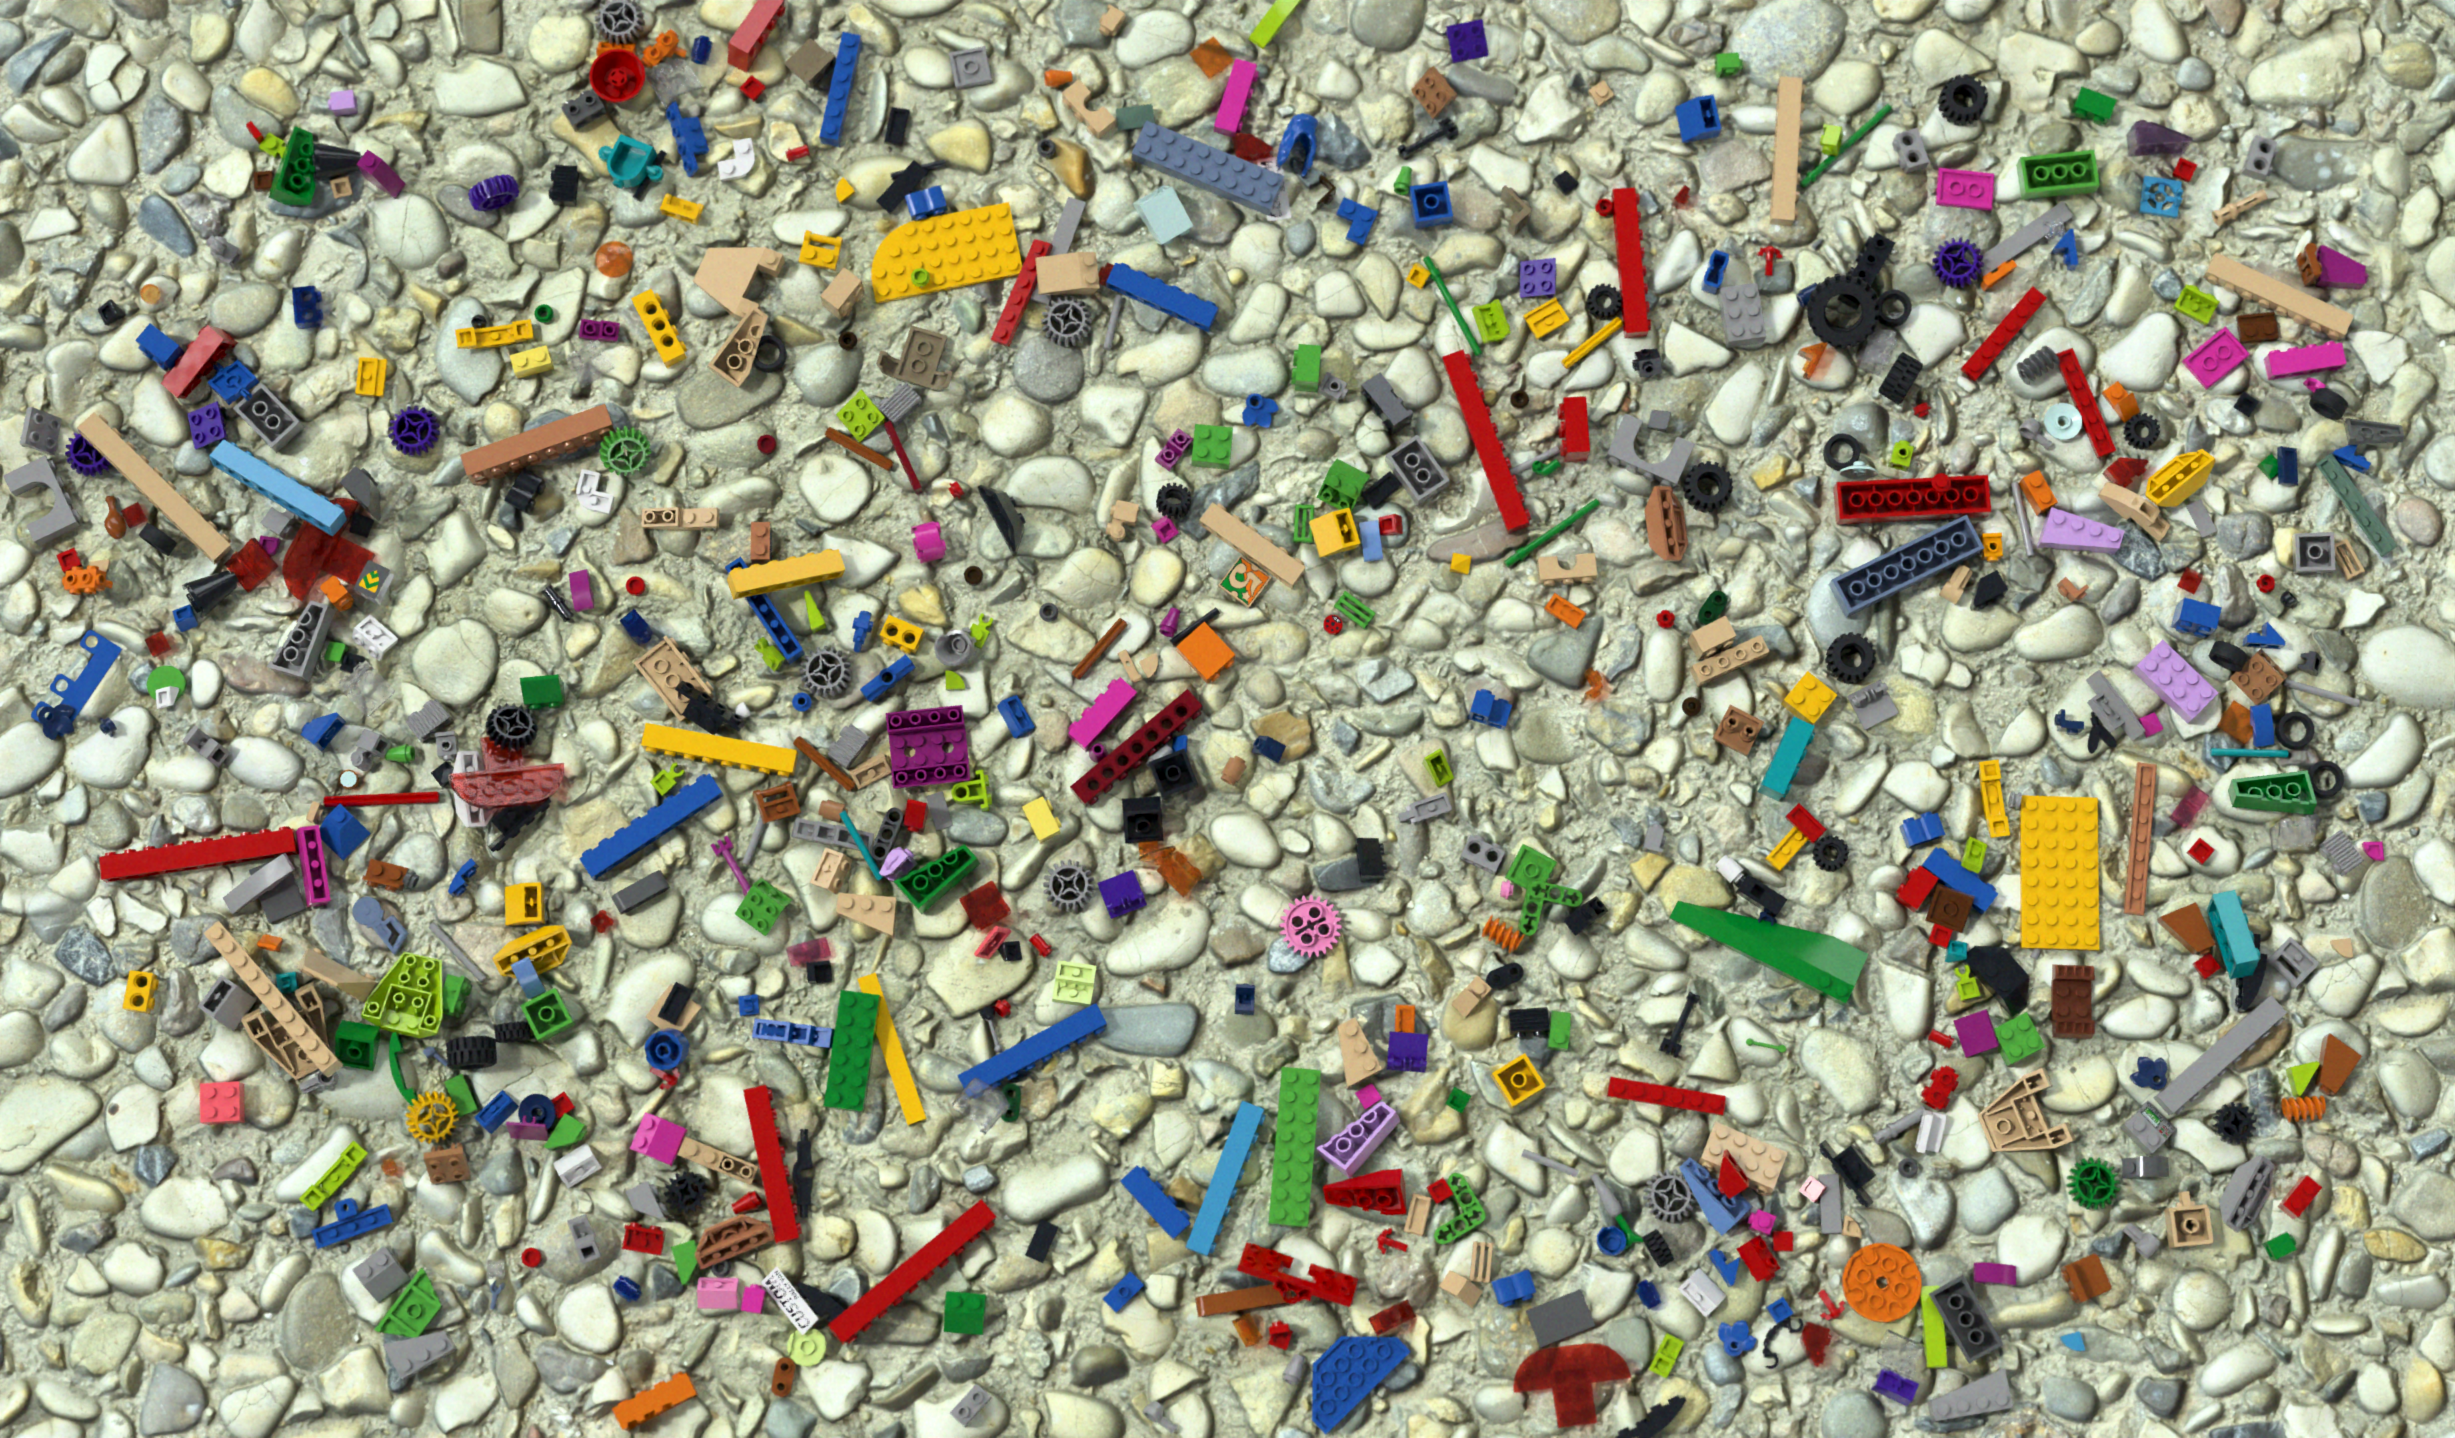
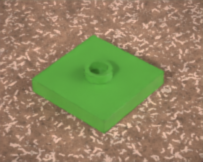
M1522 844L1505 878L1527 890L1528 884L1533 880L1547 882L1557 862ZM1538 884L1536 887L1533 886L1532 890L1535 891V894L1537 892H1542L1543 890L1542 888L1538 887Z

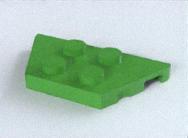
M423 1268L418 1271L374 1329L375 1331L411 1338L421 1336L442 1308V1304Z

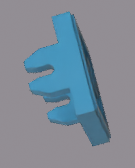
M2144 176L2139 213L2176 219L2182 202V181ZM2159 184L2158 191L2154 194L2148 192L2151 186ZM2165 185L2173 191L2174 197L2167 196L2164 192ZM2158 193L2163 194L2165 201L2162 203L2157 202L2155 195ZM2148 199L2153 200L2156 204V209L2149 205ZM2166 202L2173 203L2169 209L2162 210V205Z

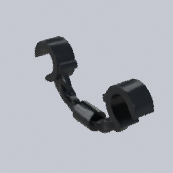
M1798 1318V1329L1791 1327V1320H1784L1781 1324H1776L1773 1328L1769 1329L1763 1342V1358L1771 1356L1774 1358L1775 1363L1772 1366H1765V1368L1773 1369L1779 1363L1777 1353H1771L1770 1349L1767 1348L1769 1340L1772 1341L1777 1333L1775 1330L1782 1326L1783 1328H1788L1789 1333H1797L1803 1329L1801 1318Z

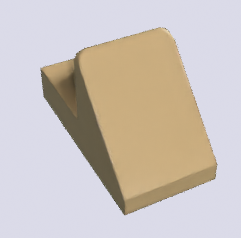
M1477 975L1451 1005L1466 1017L1492 988Z

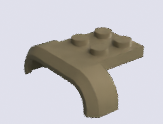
M913 325L910 327L900 360L881 350L876 363L879 370L887 376L933 390L948 388L953 372L949 370L945 372L937 371L948 337Z

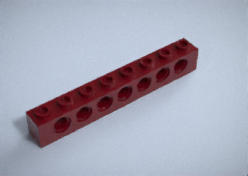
M1188 689L1185 690L1072 784L1070 790L1085 807L1094 805L1099 800L1098 796L1103 792L1107 794L1111 791L1116 781L1119 780L1121 782L1129 775L1128 771L1132 768L1137 769L1142 765V760L1146 756L1150 757L1158 751L1157 747L1162 743L1164 745L1173 738L1172 735L1176 731L1178 733L1183 731L1187 727L1186 723L1191 719L1193 721L1202 714L1203 706ZM1185 709L1187 711L1186 716L1179 717L1176 714L1177 710ZM1164 721H1170L1172 723V727L1170 729H1164L1162 727V723ZM1150 733H1155L1158 738L1155 741H1149L1147 736ZM1136 745L1143 748V751L1139 754L1132 751ZM1122 757L1129 761L1125 766L1118 764V760ZM1111 770L1114 775L1111 778H1105L1103 772ZM1091 782H1096L1099 784V788L1097 790H1090L1088 785Z

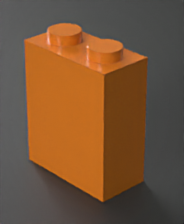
M1205 622L1176 646V651L1206 683L1217 680L1224 668L1229 669L1235 663L1234 652Z

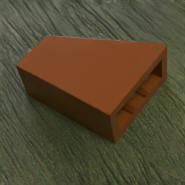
M2196 902L2157 919L2158 923L2193 955L2200 953L2201 956L2211 952L2210 948L2215 945Z
M2330 1033L2322 1039L2319 1057L2320 1064L2317 1070L2315 1085L2319 1087V1091L2323 1094L2332 1096L2339 1091L2362 1056Z

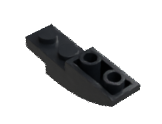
M2253 934L2254 946L2260 952L2261 934ZM2260 954V959L2253 975L2236 978L2238 995L2235 998V1007H2238V1012L2240 1013L2247 1010L2258 994L2265 975L2268 954Z
M802 1282L797 1284L800 1288L797 1290L803 1300L806 1298L811 1303L809 1307L815 1315L819 1314L820 1317H823L828 1313L827 1319L831 1323L845 1311L835 1300L821 1290Z
M1679 1395L1668 1399L1669 1404L1662 1406L1659 1403L1650 1407L1651 1412L1647 1413L1649 1422L1643 1419L1635 1423L1636 1427L1631 1430L1628 1427L1617 1431L1618 1436L1614 1438L1653 1437L1676 1417L1686 1402V1398H1679Z

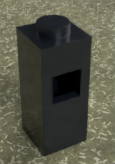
M1749 874L1745 878L1741 877L1736 884L1738 888L1736 894L1774 918L1787 901L1785 897Z

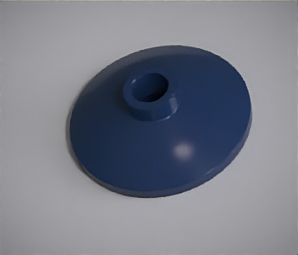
M536 1093L522 1100L518 1109V1116L521 1123H523L524 1116L527 1117V1123H531L533 1116H535L536 1124H546L548 1130L555 1121L556 1109L550 1098ZM538 1109H541L542 1111L541 1116H539L537 1113Z

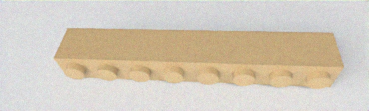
M1780 76L1777 85L1769 224L1792 226L1794 220L1798 218V209H1795V202L1799 200V191H1796V184L1800 182V173H1797V166L1800 167L1801 155H1798V149L1802 147V138L1799 137V131L1803 129V120H1800V113L1804 111V102H1801V96L1805 94V85L1802 84V78Z
M2218 253L2213 255L2203 275V278L2207 279L2209 283L2223 286L2228 292H2236L2242 298L2253 300L2263 308H2271L2278 315L2288 316L2298 324L2308 325L2313 331L2323 332L2333 340H2341L2346 335L2354 317L2352 314Z

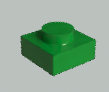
M1454 1086L1445 1105L1462 1113L1471 1095Z

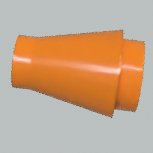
M1049 69V71L1044 72L1046 87L1050 86L1053 88L1072 82V72Z

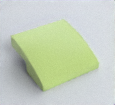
M1058 960L1052 1002L1085 1007L1091 1006L1097 966Z

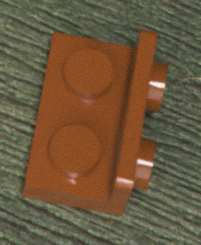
M370 859L366 875H363L362 880L367 882L366 885L369 887L378 888L379 885L385 887L386 891L396 893L397 890L403 891L404 883L402 881L409 869Z

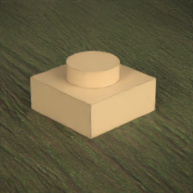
M1604 80L1588 90L1589 95L1598 107L1614 97V93Z
M312 801L306 820L317 825L318 820L321 821L323 818L324 810L320 803Z

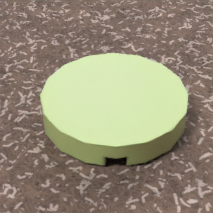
M812 1327L803 1335L796 1330L788 1340L787 1351L790 1358L796 1364L803 1367H811L818 1364L824 1358L827 1351V1342L820 1331Z

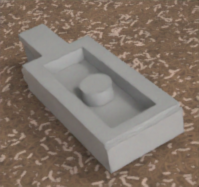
M1444 792L1411 803L1405 807V812L1398 814V819L1400 823L1409 820L1411 824L1448 813L1453 809L1447 793Z

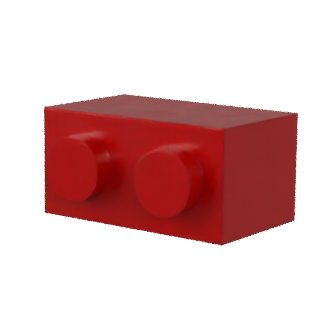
M1920 865L1916 869H1911L1906 876L1909 878L1905 885L1902 883L1896 890L1898 895L1895 899L1913 912L1919 908L1939 879Z
M2308 1175L2302 1176L2277 1207L2290 1218H2298L2323 1187Z

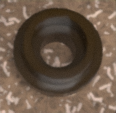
M850 331L843 332L838 339L840 347L844 350L855 348L857 345L856 335ZM851 339L852 341L850 344H846L845 340Z
M1517 390L1512 393L1510 403L1516 409H1523L1529 403V396L1526 392ZM1517 398H1522V399H1523V402H1522V403H1518V402L1516 401V399H1517Z
M1688 697L1682 703V710L1688 716H1695L1701 710V703L1695 697ZM1693 703L1695 709H1690L1688 704Z

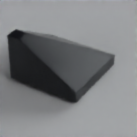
M1567 170L1556 176L1552 182L1565 196L1579 184Z
M109 299L97 309L105 325H109L126 316L112 299Z
M2243 391L2233 408L2250 417L2260 399Z
M354 512L349 532L368 538L374 520Z
M447 761L431 772L442 788L452 781L453 769Z
M1019 941L1003 942L998 948L1004 962L1022 960Z

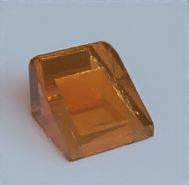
M1157 841L1138 843L1139 856H1156L1159 854Z

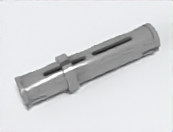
M1920 1106V1108L1894 1123L1886 1124L1885 1128L1872 1134L1873 1140L1877 1145H1880L1892 1137H1897L1898 1133L1921 1121L1925 1108Z

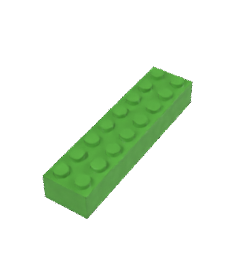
M1282 1067L1268 1225L1296 1228L1308 1227L1321 1070Z

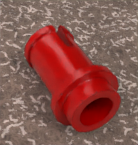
M806 144L794 149L788 148L785 151L788 162L792 161V163L796 159L810 156Z
M1036 933L1029 939V942L1039 951V956L1046 958L1052 953V946L1048 945L1039 933Z
M1932 1029L1928 1040L1944 1046L1943 1049H1950L1954 1038L1951 1035L1948 1036Z

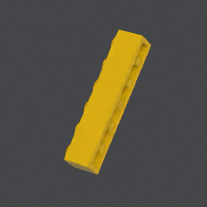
M826 549L817 554L813 552L807 553L803 557L796 558V556H792L783 561L772 560L764 565L753 564L749 568H734L729 572L727 582L732 598L735 600L840 578L845 572V567L839 549Z

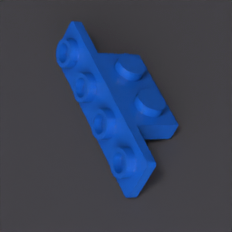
M672 102L666 109V117L670 122L672 135L675 137L677 150L683 161V168L687 176L692 177L698 171L694 155L707 154L709 147L699 117L682 118L677 103Z

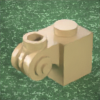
M1116 500V505H1112L1110 516H1113L1112 523L1107 524L1106 534H1109L1114 541H1122L1124 539L1125 529L1122 527L1123 525L1135 527L1139 504Z

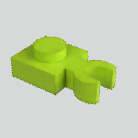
M268 132L259 149L275 159L278 155L282 158L286 149L284 147L286 143Z
M983 613L979 616V624H972L970 628L971 633L969 634L971 637H975L977 641L974 643V646L981 650L990 635V631L986 629L993 624V618H990L987 623L982 621L985 616Z
M764 637L757 640L758 644L754 648L763 654L762 659L765 664L774 672L780 669L785 657L774 645L769 646L768 641Z
M677 763L671 765L668 773L663 769L650 781L652 786L663 797L677 785L675 779L681 778L685 774L684 770L675 773V768L679 766Z
M1968 965L1964 966V974L1959 972L1958 967L1954 969L1955 976L1960 979V981L1955 982L1960 1001L1980 996L1975 977L1969 978L1968 976L1970 973Z

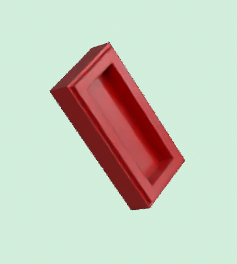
M1800 803L1785 816L1812 844L1827 830Z

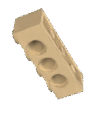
M1759 635L1692 665L1690 672L1697 687L1766 657L1769 649L1762 635Z

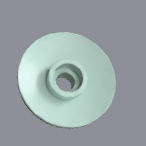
M2058 403L2047 410L2044 417V426L2052 437L2059 440H2068L2076 436L2080 431L2082 418L2074 406L2067 403ZM2063 421L2065 425L2060 426L2058 422Z
M1856 461L1853 462L1852 466L1841 469L1840 475L1851 479H1867L1877 476L1878 470L1866 466L1865 462Z

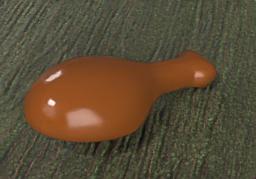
M106 496L105 501L108 504L109 513L105 518V528L112 538L122 539L127 529L126 522L117 511L115 496Z

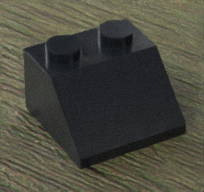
M1185 749L1148 762L1162 801L1198 788V782Z
M1160 796L1122 799L1125 844L1164 841Z
M1356 838L1355 849L1360 882L1384 879V874L1387 873L1386 862H1382L1381 855H1384L1383 843H1379V838Z

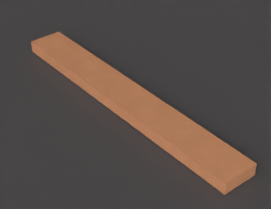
M2140 762L2136 764L2123 914L2144 916L2157 771L2156 764Z

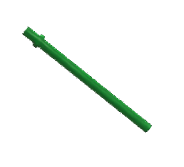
M1886 104L1840 146L1838 156H1828L1812 172H1808L1806 177L1799 183L1800 186L1805 188L1811 182H1815L1818 175L1892 110V106Z

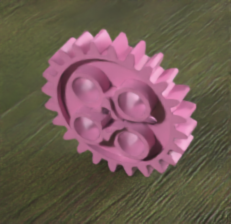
M1310 895L1309 900L1302 896V902L1296 898V905L1289 903L1290 910H1283L1287 916L1280 917L1285 922L1279 924L1280 928H1284L1280 935H1286L1283 943L1289 941L1287 948L1294 947V954L1299 950L1301 951V957L1308 953V957L1311 958L1312 953H1315V956L1318 958L1320 951L1326 955L1325 948L1332 950L1331 943H1338L1334 937L1341 936L1336 931L1342 929L1341 925H1337L1341 918H1335L1338 911L1332 912L1334 905L1327 906V899L1322 903L1320 902V896L1316 900H1313L1312 895ZM1316 909L1320 915L1317 918H1312L1309 915V911ZM1299 918L1303 924L1300 927H1295L1292 924V920ZM1326 918L1324 922L1316 924L1313 931L1309 928L1301 934L1295 935L1296 932L1305 929L1307 923L1312 925L1320 919ZM1321 926H1326L1329 929V933L1322 935L1318 929ZM1309 935L1312 938V942L1304 944L1301 940L1302 936Z

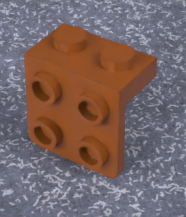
M2097 1254L2089 1255L2060 1267L2062 1279L2068 1284L2070 1297L2076 1304L2087 1301L2112 1288Z

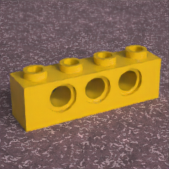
M649 289L631 298L666 368L686 359L687 357L684 352L687 349L683 341H678L676 336L679 333L675 325L670 326L668 320L671 318L666 309L662 310L660 306L662 300L659 294H654L652 289ZM651 308L657 309L656 313L652 315L648 314V310ZM664 324L665 328L663 330H656L658 325ZM668 340H672L674 342L673 345L670 347L664 346L665 342Z

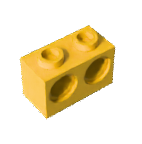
M888 615L879 636L885 645L890 647L895 645L900 647L899 650L906 654L911 652L916 654L925 632L922 628ZM895 628L898 630V633L895 636H889L887 634L888 631ZM908 636L915 637V641L911 644L906 643L905 639Z
M130 970L122 1008L126 1011L150 1014L151 1009L153 1010L155 1006L154 991L158 989L159 985L157 975ZM143 978H147V985L140 987V981ZM143 997L144 1003L137 1007V999Z

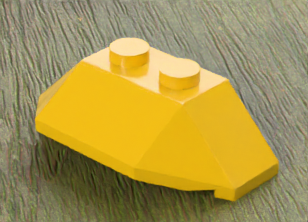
M2203 449L2176 456L2148 478L2145 496L2157 506L2177 507L2205 484L2216 459Z
M564 925L543 926L508 942L492 960L501 976L517 979L511 964L529 957L539 975L562 964L572 941Z

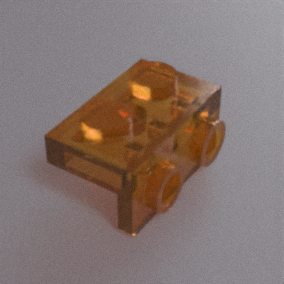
M1176 851L1156 871L1182 897H1185L1204 877L1197 867L1192 866L1187 861L1188 859L1183 853Z

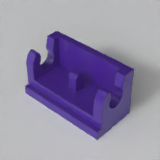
M1882 1367L1876 1376L1877 1379L1872 1385L1871 1390L1908 1406L1913 1401L1919 1384Z

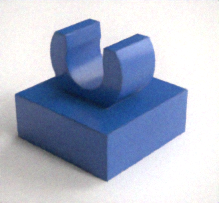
M758 994L738 996L740 1016L760 1014Z

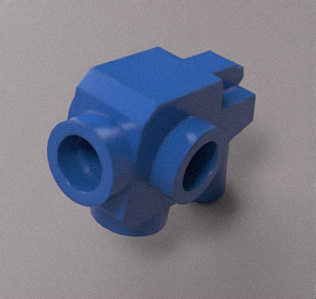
M861 611L859 617L854 618L852 629H855L853 637L855 652L861 651L867 633L872 631L873 622L870 621L872 614L868 611Z

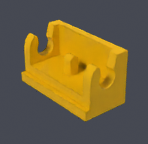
M668 193L665 194L660 207L662 215L694 225H698L704 209V205L700 203L696 204L674 197Z

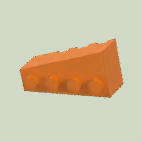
M681 1371L671 1376L672 1380L666 1383L661 1381L655 1384L653 1389L641 1391L636 1394L635 1398L626 1399L618 1403V1406L612 1408L621 1429L629 1431L698 1396V1392L689 1374H683Z

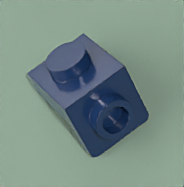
M2061 709L2058 714H2055L2054 724L2057 726V731L2066 732L2067 735H2078L2084 729L2083 721L2065 720V709Z
M1259 735L1254 741L1252 753L1261 755L1273 763H1279L1286 746L1269 736Z
M1246 983L1236 984L1235 1014L1254 1015L1255 985Z

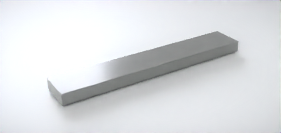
M1068 197L1051 242L1053 247L1049 256L1069 253L1086 202ZM1037 282L1031 301L1049 306L1053 295H1039Z
M2063 201L1983 254L1981 262L1984 263V266L1980 268L1982 270L1980 276L1983 278L1987 273L1993 272L2000 264L2005 261L2008 262L2072 219L2074 215Z

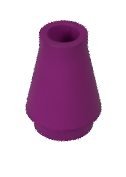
M1173 607L1170 608L1159 625V632L1162 635L1173 637L1177 633L1180 610Z
M1094 744L1089 749V757L1096 763H1099L1108 755L1106 747L1101 744ZM1101 749V752L1096 753L1095 750Z

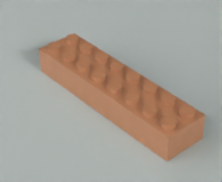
M602 404L461 454L460 457L472 484L483 485L489 479H500L506 473L520 472L523 467L529 465L537 466L543 460H553L558 458L560 454L576 452L577 448L593 446L597 441H605L604 436H610V430L614 433L616 430L606 405Z

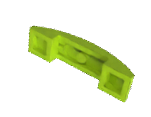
M353 1140L340 1154L341 1157L314 1185L312 1184L303 1193L299 1200L312 1212L316 1211L346 1182L368 1153Z

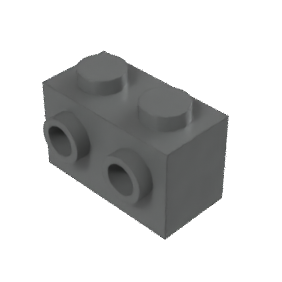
M593 89L582 92L578 98L566 101L561 107L563 114L574 131L607 113L603 103Z

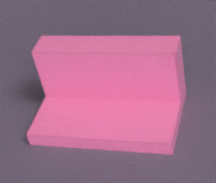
M699 1277L697 1286L698 1308L737 1309L738 1278Z

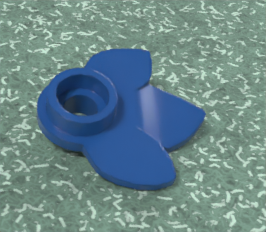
M1257 393L1249 395L1246 399V408L1242 412L1244 424L1249 427L1256 422V424L1263 428H1269L1271 425V413L1279 410L1276 402L1269 398H1263ZM1258 401L1259 404L1257 406H1253L1252 402Z
M1744 1320L1736 1322L1732 1327L1724 1322L1719 1326L1718 1336L1724 1343L1725 1353L1729 1356L1736 1357L1742 1351H1749L1756 1343V1338L1748 1335L1749 1327ZM1732 1343L1736 1344V1349L1731 1347Z

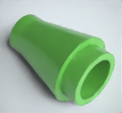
M1402 166L1393 184L1395 193L1399 195H1407L1409 193L1412 168Z
M408 744L387 750L385 759L387 761L410 763V761L415 759V749Z

